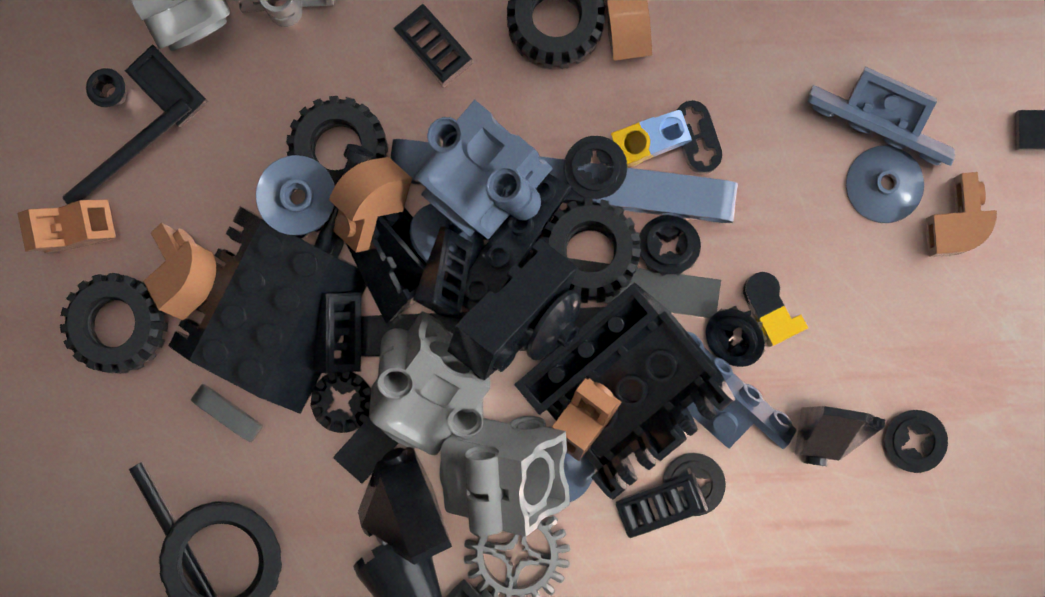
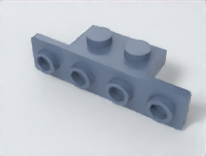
M866 66L849 100L815 85L812 86L809 92L808 102L813 104L812 108L822 115L834 117L836 114L849 120L848 124L852 128L863 133H869L871 130L885 136L884 141L893 147L905 149L907 146L920 152L919 156L931 164L941 165V163H945L951 166L955 160V149L921 133L937 103V98Z
M688 332L719 369L735 398V401L723 411H719L714 406L717 415L712 420L703 417L693 402L687 407L691 416L729 449L753 424L779 447L785 449L797 431L792 425L790 418L782 411L772 408L763 400L758 389L750 384H745L733 373L731 366L725 360L716 358L704 347L697 335Z

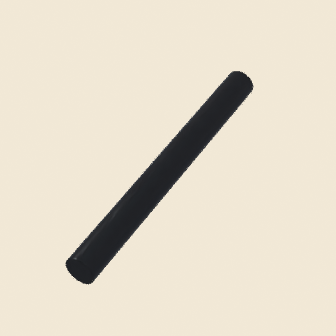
M180 98L63 195L62 198L68 205L85 199L192 109L183 98Z
M141 462L130 468L129 471L166 536L176 521L145 465ZM187 543L183 552L182 566L197 593L204 597H218Z

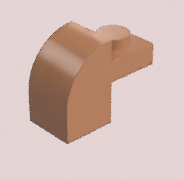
M604 0L607 12L608 37L613 60L652 56L651 26L647 0Z
M389 157L368 160L351 168L337 182L329 198V201L339 209L333 231L355 252L369 250L378 216L403 212L412 177Z
M978 172L961 173L954 177L957 213L934 214L926 218L929 257L958 255L975 249L983 244L994 230L997 210L981 211V205L985 204L986 191L984 183L978 180Z
M108 199L79 200L59 208L27 209L17 213L25 252H60L116 238Z
M160 223L151 232V235L161 251L165 262L143 282L158 310L184 320L208 297L216 277V261L213 253L195 244L193 238L181 228L175 230Z
M585 378L575 391L570 404L551 428L566 431L567 453L580 461L612 418L621 401L615 398L612 392L604 385L594 382L590 378L588 380Z

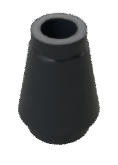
M102 68L93 72L88 78L86 93L90 101L97 106L116 107L121 105L126 99L125 82L117 71L110 68ZM115 87L114 93L112 95L109 94V97H107L108 90Z

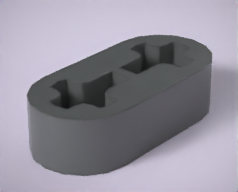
M201 384L191 398L195 405L251 443L263 427L250 415L205 384Z

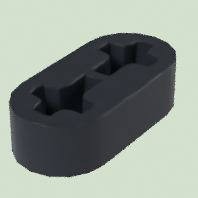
M695 100L686 101L677 109L682 111L684 118L686 110L691 109L693 114H700L702 119L697 123L699 131L697 135H694L691 125L686 124L692 141L681 147L691 170L699 174H709L721 163L722 149L706 106ZM698 140H702L706 151L712 150L714 152V156L709 160V166H705L703 161H695L694 156L699 152L696 142Z

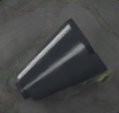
M381 544L371 550L375 558L365 564L361 557L353 566L356 576L373 597H442L433 557L413 565L396 554L391 545L386 544L383 546Z

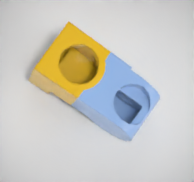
M681 110L656 118L652 117L611 133L613 141L620 146L626 156L627 168L641 164L647 159L692 141Z

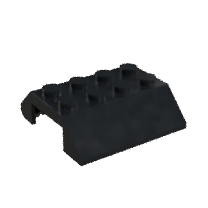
M240 206L233 222L243 227V231L241 232L229 226L226 232L230 239L241 244L236 256L229 250L218 248L214 256L226 264L222 266L216 263V277L207 297L208 299L196 309L205 314L201 324L199 325V323L189 318L181 320L178 326L188 332L189 336L175 331L168 346L188 361L247 392L301 414L312 394V389L322 375L321 372L314 371V351L322 295L326 293L360 292L362 298L367 285L357 266L340 257L333 256L295 235H287L273 229L261 216ZM348 304L334 305V312H347ZM334 320V328L345 327L346 320ZM334 336V343H338L341 336Z
M635 282L579 329L574 341L565 348L560 345L514 384L539 415L547 410L555 420L560 417L570 404L575 391L585 378L587 380L590 378L592 381L604 385L612 392L615 398L621 401L612 418L584 454L597 470L591 478L606 496L612 500L627 489L626 484L630 486L638 480L628 458L632 452L635 454L640 465L650 470L656 465L654 458L658 461L663 460L687 440L685 433L692 436L698 431L696 423L687 408L694 402L698 412L706 419L712 420L717 415L714 406L719 411H723L735 401L719 369L668 308Z

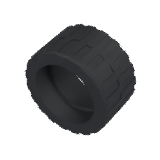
M215 501L201 504L183 514L167 533L159 556V574L168 597H204L197 593L187 582L183 572L182 557L191 537L199 530L214 524H229L240 528L250 536L257 548L259 557L257 574L251 585L235 597H270L273 590H276L279 583V574L282 569L280 545L272 528L252 509L234 502Z

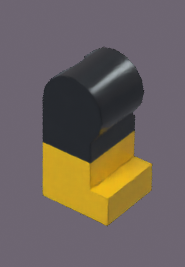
M759 272L746 280L743 285V296L754 319L757 322H763V334L768 336L766 342L769 347H772L808 329V326L802 314L793 318L790 317L779 296L780 284L777 278L768 272Z

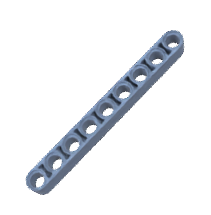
M393 139L390 158L412 177L411 184L423 185L414 176L434 154L435 150L428 142ZM539 156L553 168L549 174L568 184L564 174V159ZM590 163V165L578 168V170L591 172L592 178L595 179V184H598L601 172L607 170V168H613V166ZM627 168V175L622 186L613 195L601 199L609 201V206L613 208L619 206L624 211L662 216L673 215L686 219L718 223H733L738 183L714 178ZM571 189L563 203H570L572 201H576V204L583 203L586 197H581ZM592 199V202L600 203L601 199Z

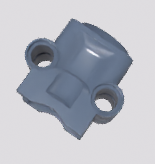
M474 99L457 120L451 117H442L430 125L427 139L435 152L414 178L426 187L421 195L470 237L477 230L489 239L509 214L518 220H527L538 213L541 206V198L536 188L553 168L544 159H541L539 153L520 136L510 134L508 130L493 118V115Z

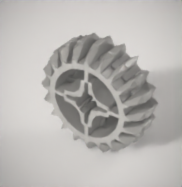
M552 516L545 523L541 520L538 525V529L545 535L549 543L550 554L532 549L526 541L527 536H522L521 544L525 546L523 551L528 550L529 556L537 558H521L519 564L516 565L514 574L511 573L513 563L509 562L511 557L506 558L505 552L497 551L496 549L504 551L506 549H513L515 543L518 542L519 535L514 534L513 538L506 543L486 542L489 535L474 534L479 537L477 542L466 540L464 547L476 551L475 555L465 556L463 558L464 563L477 564V568L468 572V578L474 579L481 575L484 579L476 586V590L481 592L489 585L493 588L490 593L493 597H497L499 592L505 594V597H525L528 594H532V597H541L538 590L543 587L547 594L553 595L555 590L548 581L552 578L556 582L562 583L564 576L556 572L555 569L557 566L568 568L570 565L568 560L558 558V553L570 551L569 544L557 545L556 540L566 536L565 530L559 529L554 533L550 530L557 523L558 519ZM484 554L493 555V557L500 558L506 563L507 575L505 584L498 581L489 572L485 564ZM525 566H547L544 573L537 580L524 586H517L520 571Z

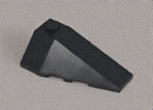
M827 406L801 407L794 454L805 455L804 463L827 467L828 459L841 460L885 427V419L865 412Z
M400 447L386 453L382 460L376 463L360 504L358 515L361 528L369 537L375 535L380 544L383 546L386 544L391 545L396 554L415 565L451 548L452 544L433 486L414 448L407 447L404 449Z

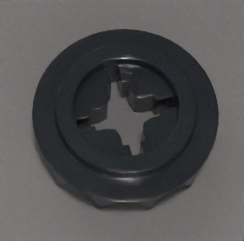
M603 136L582 138L569 149L565 157L564 174L566 180L571 185V188L581 197L596 200L613 195L625 181L627 175L626 156L620 146L609 138ZM593 151H596V157L599 159L600 164L613 166V168H607V170L601 172L598 184H595V179L592 178L591 172L578 170V168L590 165Z
M673 215L656 217L643 227L639 235L640 256L645 261L647 269L652 268L658 271L661 276L666 274H676L679 276L683 271L692 268L699 257L701 242L698 232L688 221L681 217ZM679 237L675 247L676 254L668 251L666 254L659 255L663 245L660 240L668 243L672 239L675 240Z
M736 306L724 310L721 308L710 318L706 327V339L711 351L716 357L736 367H746L758 361L766 351L764 348L768 336L763 334V322H757L751 317V310L743 312L738 310ZM740 327L742 328V340L733 346V331Z
M354 372L329 373L322 376L312 389L310 406L316 421L327 430L337 433H347L360 428L369 418L371 388L360 375ZM332 387L342 395L351 393L354 390L356 391L348 402L349 410L353 414L352 416L341 408L332 410L330 413L327 411L335 402L334 393L331 391Z
M910 410L900 413L888 424V429L883 439L887 456L898 468L912 473H922L935 468L943 460L948 448V435L944 425L936 416L923 410ZM908 426L916 435L930 433V436L921 442L923 457L915 448H901L910 440Z
M699 453L684 454L669 464L663 476V483L688 475V468H690L691 473H695L696 478H710V481L705 482V485L700 487L708 510L694 516L705 515L714 510L723 499L726 488L724 473L717 462L706 455ZM680 490L679 494L685 509L690 508L684 490ZM664 492L666 500L673 508L668 493Z

